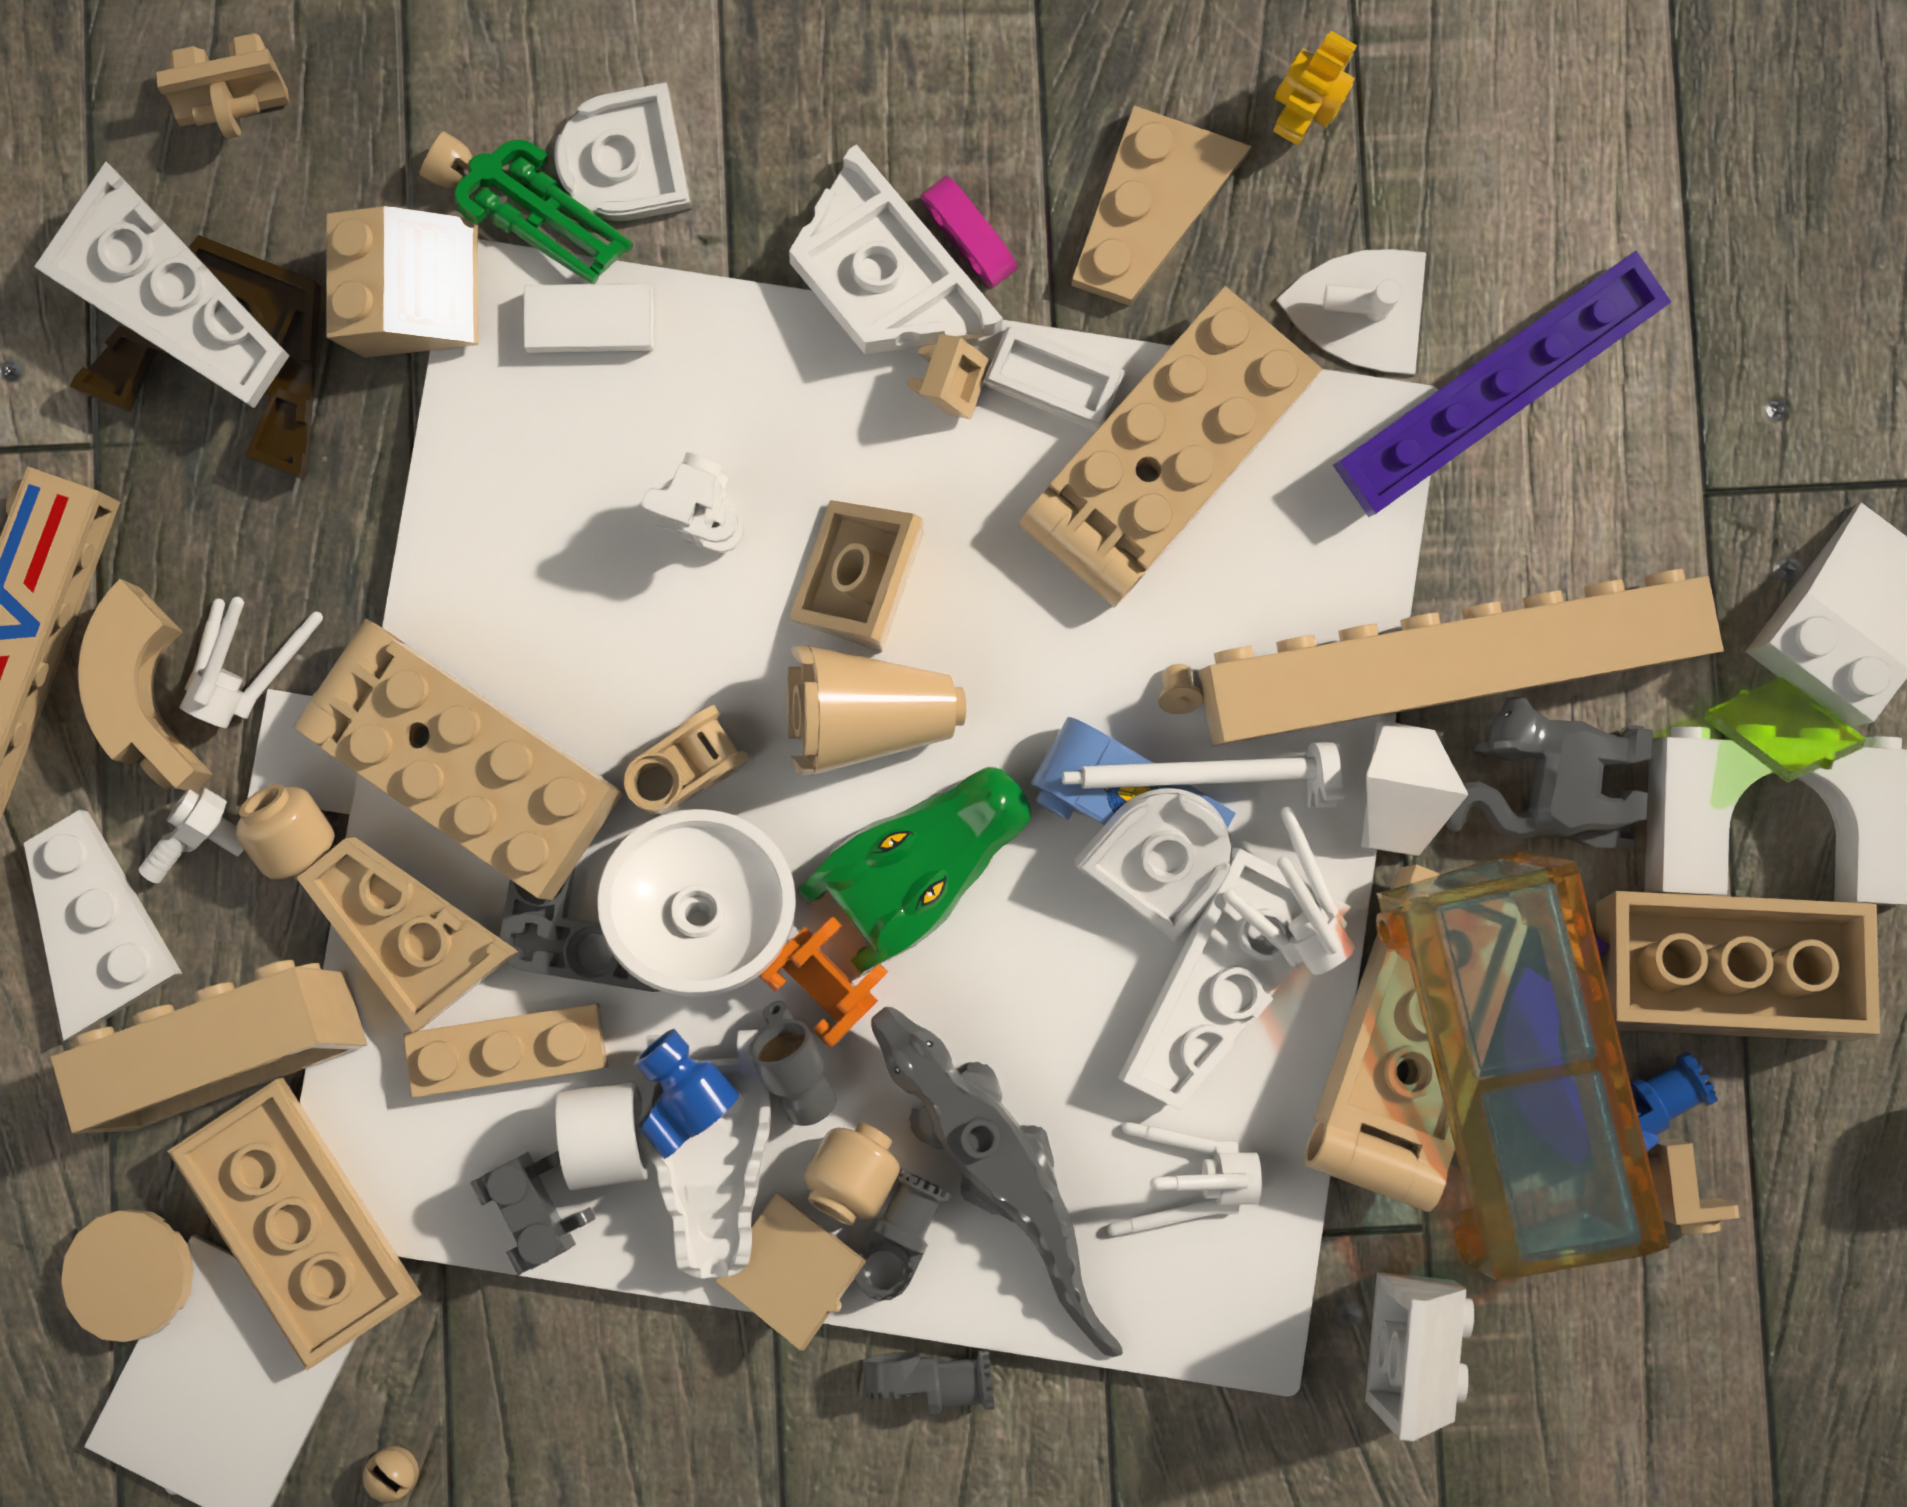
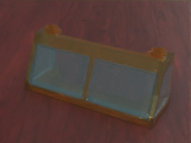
M1516 851L1378 893L1377 897L1381 913H1378L1376 916L1378 934L1388 951L1395 950L1399 957L1409 962L1470 1207L1461 1211L1459 1217L1460 1226L1454 1228L1455 1244L1463 1261L1497 1281L1643 1257L1670 1248L1577 861Z

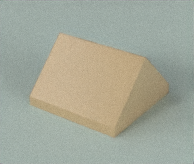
M830 500L789 619L882 652L923 536V518L914 513Z

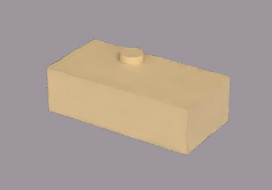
M1615 891L1596 902V935L1609 944V947L1596 963V1029L1855 1041L1880 1034L1877 904Z

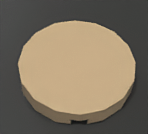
M120 1210L95 1218L76 1234L64 1256L61 1285L66 1306L83 1329L102 1340L129 1342L161 1332L170 1324L168 1322L175 1317L177 1311L183 1309L191 1293L194 1268L187 1242L179 1231L174 1232L170 1225L164 1222V1218L153 1212Z

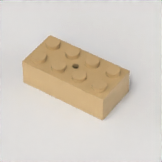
M293 960L279 961L255 970L256 981L237 988H234L232 982L213 985L193 994L195 1003L178 1010H174L173 1005L154 1007L134 1015L135 1026L115 1033L113 1027H104L74 1037L75 1048L51 1056L71 1132L135 1131L367 1046L346 972L322 970L319 963L296 967Z

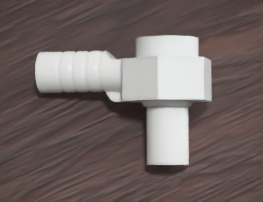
M204 788L199 795L187 789L167 818V821L176 826L173 832L162 836L139 867L140 874L153 883H160L182 852L196 850L207 839L238 857L244 849L237 840L236 825L222 817L227 801L207 788Z

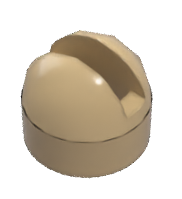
M443 131L430 148L419 175L435 185L444 188H456L457 184L464 178L455 171L457 166L469 170V163L473 156L469 148L460 140Z
M385 1447L376 1452L366 1463L363 1471L364 1488L371 1498L380 1502L392 1503L399 1501L416 1485L419 1476L418 1463L415 1457L402 1447ZM377 1465L387 1477L401 1486L398 1491L392 1489L374 1472V1468Z

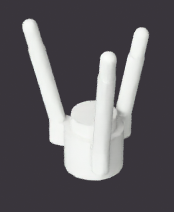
M234 597L230 602L222 624H220L225 603L220 598L215 599L206 621L194 669L184 688L187 692L179 708L198 719L222 728L228 727L233 714L247 719L256 699L322 622L323 615L320 612H313L249 687L242 692L238 689L243 679L223 669L222 665L235 633L244 601L241 597Z
M1284 807L1281 810V817L1319 906L1315 903L1300 875L1297 874L1287 857H1280L1277 861V866L1303 910V913L1297 916L1288 927L1293 934L1291 938H1288L1234 891H1225L1223 897L1246 921L1281 951L1290 966L1303 961L1313 975H1321L1343 963L1354 952L1356 945L1344 929L1347 926V922L1334 904L1294 811L1290 807Z
M1132 1122L1123 1124L1122 1130L1127 1135L1213 1155L1214 1159L1203 1160L1202 1175L1154 1177L1150 1181V1186L1154 1190H1203L1204 1198L1213 1200L1112 1223L1107 1227L1109 1235L1117 1236L1213 1214H1238L1239 1205L1259 1204L1262 1188L1259 1156L1257 1153H1239L1237 1141H1213Z

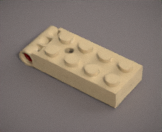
M1224 286L1055 477L1049 487L1023 515L1018 525L1115 608L1310 387L1322 371V368L1227 286ZM1140 465H1149L1156 470L1158 479L1153 482L1142 481L1136 474V468Z
M364 619L294 725L297 731L321 746V749L539 899H554L624 793L618 787L408 646L395 635L368 619ZM427 727L430 732V738L428 743L420 748L418 735L422 729Z
M1417 864L1399 868L1313 1120L1317 1123L1312 1130L1305 1151V1165L1307 1167L1425 1212H1430L1435 1208L1445 1188L1447 1172L1534 910ZM1402 1060L1409 1067V1075L1404 1082H1401L1397 1076V1066Z

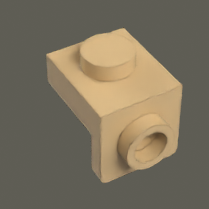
M1675 1138L1661 1139L1650 1149V1157L1643 1160V1177L1648 1194L1656 1198L1658 1218L1675 1225H1680V1231L1684 1234L1717 1232L1721 1230L1720 1220L1740 1218L1738 1204L1720 1198L1699 1199L1692 1143Z

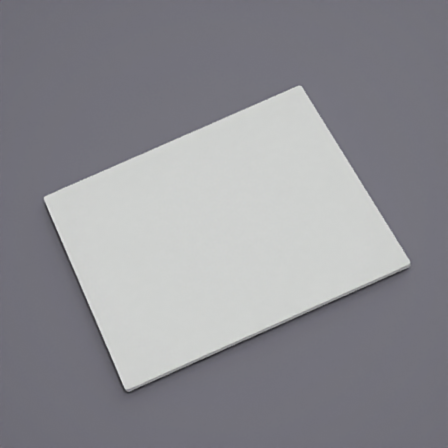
M478 239L479 345L430 350L382 628L624 792L576 864L567 918L600 924L598 891L608 860L620 843L634 830L650 820L662 816L651 815L641 811L628 798L624 788V775L628 765L636 757L668 737L680 724L712 705H715L721 713L717 720L738 751L746 750L751 760L719 784L700 792L672 812L689 809L716 810L737 816L764 832L785 857L794 881L795 915L791 933L786 944L804 927L814 935L834 916L843 926L819 949L855 985L865 976L858 972L851 959L857 955L861 948L869 946V943L829 891L821 899L815 900L809 905L797 892V888L815 872L838 845L868 824L901 813L933 796L946 793L968 776L986 767L1002 769L1013 778L1027 797L1031 809V819L1028 825L1013 840L1003 846L992 857L987 868L966 890L951 915L939 928L915 947L881 964L888 973L869 991L878 1002L831 1049L812 1030L823 1019L832 1027L837 1022L783 968L778 973L787 982L776 993L759 977H756L747 984L729 992L705 997H687L662 991L649 992L527 972L514 968L508 962H505L421 1030L599 1003L608 1067L412 1098L403 1033L412 1031L331 924L323 970L346 972L367 1046L307 1067L305 1069L300 1105L396 1255L404 1258L517 1275L506 1253L518 1246L497 1203L492 1200L482 1206L470 1182L526 1152H529L535 1163L558 1151L555 1115L558 1092L635 1081L642 1099L645 1076L636 1067L634 1062L647 1048L646 1037L648 1035H663L674 1028L690 1046L689 1056L692 1060L739 1058L736 1049L738 1031L758 1029L761 1032L768 1026L762 1015L764 1008L772 1002L783 1001L793 1019L807 1024L824 1058L822 1075L826 1077L836 1096V1105L833 1111L820 1122L808 1126H798L789 1120L780 1102V1096L770 1092V1133L762 1157L758 1192L752 1210L751 1228L777 1192L784 1195L854 1252L859 1254L874 1220L883 1219L899 1182L896 1181L882 1208L874 1218L867 1220L856 1218L853 1225H847L826 1215L808 1201L807 1198L811 1191L806 1186L803 1175L829 1130L842 1127L854 1131L860 1122L876 1128L892 1140L888 1151L897 1159L900 1169L917 1175L923 1181L927 1180L931 1182V1185L932 1183L952 1193L948 1203H940L924 1237L928 1246L909 1286L903 1294L892 1300L879 1301L869 1298L860 1290L854 1278L839 1300L842 1304L840 1311L831 1312L823 1324L1288 1397L1295 1395L1301 1385L1330 1175L1305 1165V1151L1309 1137L1317 1123L1313 1120L1357 993L1377 853L1375 849L1361 847L1367 803L1366 775L1372 760L1376 722H1395L1397 713L1212 746L1204 701L1194 711L1184 714H1172L1163 711L1159 707L1158 696L1163 690L1162 674L1167 667L1174 664L1189 666L1194 673L1195 686L1201 690L1198 671L1215 664L1214 653L1219 651L1252 646L1254 657L1278 653L1276 642L1306 635L1315 636L1316 646L1340 642L1338 631L1367 624H1377L1379 635L1402 631L1400 620L1411 616L1430 476L1377 514L1368 517L1333 467V464L1428 398L1438 389L1431 385L1322 369L1310 387L1159 557L1126 597L1114 608L1018 525L1031 505L1049 487L1055 477L1096 431L984 386V383L971 420L951 416L907 385L909 377L924 379L930 363L917 354L919 347L865 355L812 290L617 260L599 276L595 284L651 283L653 287L654 351L528 353L524 348V285L590 283L536 248ZM572 254L589 268L594 262L595 257ZM1003 320L1002 330L993 336L965 340L989 358L991 365L1009 323L1124 370V377L1106 420L1171 347V345ZM687 452L706 457L723 466L721 474L729 478L724 490L726 495L724 497L723 511L728 507L733 508L736 511L737 518L742 523L744 531L741 543L731 552L719 553L686 542L681 537V534L657 526L653 521L654 513L646 511L642 506L643 497L649 488L667 490L671 486L678 464L683 462ZM1140 465L1136 468V474L1142 481L1153 482L1158 479L1157 472L1153 467ZM830 500L914 513L923 518V536L882 652L789 619ZM724 517L721 525L713 523L712 527H721L724 523ZM809 645L948 674L952 677L954 687H962L964 689L966 698L965 723L963 726H955L954 735L948 740L812 776L796 775L791 756H803L801 738L789 739L787 675L788 667H801V663L791 655L792 648ZM1067 717L1075 718L1096 728L1152 763L1306 757L1308 746L1311 743L1333 742L1339 752L1345 799L1337 800L1336 807L1308 808L1306 780L1189 784L1236 813L1228 827L1232 848H1240L1277 868L1278 859L1280 857H1287L1303 882L1310 885L1281 817V810L1284 807H1290L1294 811L1300 828L1304 832L1330 895L1351 906L1343 916L1347 922V926L1344 929L1356 947L1354 952L1343 963L1321 975H1313L1305 963L1299 969L1295 968L1271 996L1273 998L1271 1003L1258 1018H1252L1233 1041L1234 1047L1180 1110L1118 1079V1076L1197 918L1174 942L1076 867L1075 858L1104 825L1076 811L1072 813L1069 820L1050 812L1035 802L1040 791L1030 785ZM427 727L422 729L418 735L420 748L429 741L430 732ZM701 737L700 741L711 757L717 759L718 755L705 737ZM663 768L647 770L639 781L641 797L649 801H658L665 798L673 786L671 773ZM357 774L346 838L356 837L497 937H500L510 879ZM695 911L689 914L686 920L692 925L700 926L707 923L710 917L705 912ZM530 923L527 933L516 934L514 944L524 948V959L531 961L535 951L557 952L559 955L554 965L561 968L565 967L563 947L571 932L570 928H560L562 940L538 936V925ZM590 934L579 942L577 959L585 969L592 972L599 971L609 964L612 952L604 936ZM621 966L617 976L629 978L628 971ZM887 1006L893 1007L916 1024L938 1036L948 1049L954 1068L960 1074L967 1070V1063L978 1061L981 1064H987L993 1069L998 1078L1002 1092V1104L1020 1125H1035L1042 1127L1046 1131L1054 1158L1053 1170L1056 1176L1057 1188L1069 1212L1075 1231L1081 1277L1087 1299L1100 1322L1122 1346L1123 1354L1121 1356L1110 1357L1104 1355L1069 1316L1056 1295L1043 1258L1026 1233L1015 1222H1011L999 1214L987 1212L964 1200L960 1194L963 1175L960 1168L944 1149H936L920 1141L910 1129L911 1122L909 1119L911 1110L913 1108L920 1109L923 1104L915 1095L908 1094L896 1085L886 1068L881 1048L871 1028V1018L881 1009ZM1132 1122L1213 1141H1237L1239 1153H1257L1259 1156L1262 1176L1259 1204L1239 1205L1238 1214H1213L1117 1236L1109 1235L1107 1227L1112 1223L1213 1200L1205 1199L1203 1190H1154L1150 1186V1181L1154 1177L1202 1175L1203 1160L1214 1159L1213 1155L1127 1135L1122 1130L1123 1124ZM650 1156L649 1174L645 1180L570 1190L566 1184L561 1164L539 1175L562 1221L589 1207L596 1219L570 1232L576 1243L575 1246L548 1262L518 1276L752 1312L715 1281L716 1278L701 1279L678 1269L676 1265L672 1216L667 1211L659 1187L658 1172ZM885 1250L877 1251L870 1255L864 1267L868 1281L879 1288H890L897 1284L903 1273L902 1263L899 1258L892 1252Z

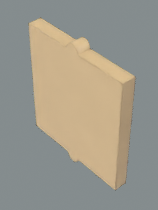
M776 1192L752 1226L751 1257L747 1267L735 1275L718 1277L715 1281L796 1348L805 1350L829 1314L840 1311L842 1307L839 1301L861 1270L866 1260L784 1195Z

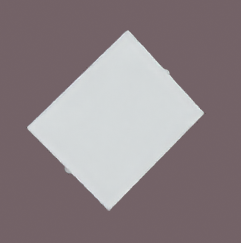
M195 1234L191 1236L188 1242L194 1268L191 1293L183 1309L177 1311L175 1317L168 1322L170 1324L161 1332L138 1340L84 1447L164 1487L167 1493L171 1495L178 1494L202 1507H272L356 1339L307 1371L232 1252Z

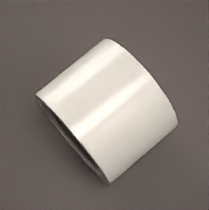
M635 1081L558 1092L555 1109L557 1142L563 1175L570 1190L645 1180L648 1178L649 1154L644 1136L638 1130L639 1124L642 1121V1099Z

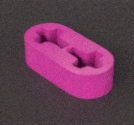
M946 175L920 195L932 219L987 287L993 289L1018 270L1017 264L1006 245L953 179Z

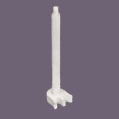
M1333 742L1311 743L1308 746L1306 757L1081 766L1080 771L1062 772L1063 785L1081 784L1082 789L1306 780L1308 808L1336 807L1337 800L1345 799L1339 752Z

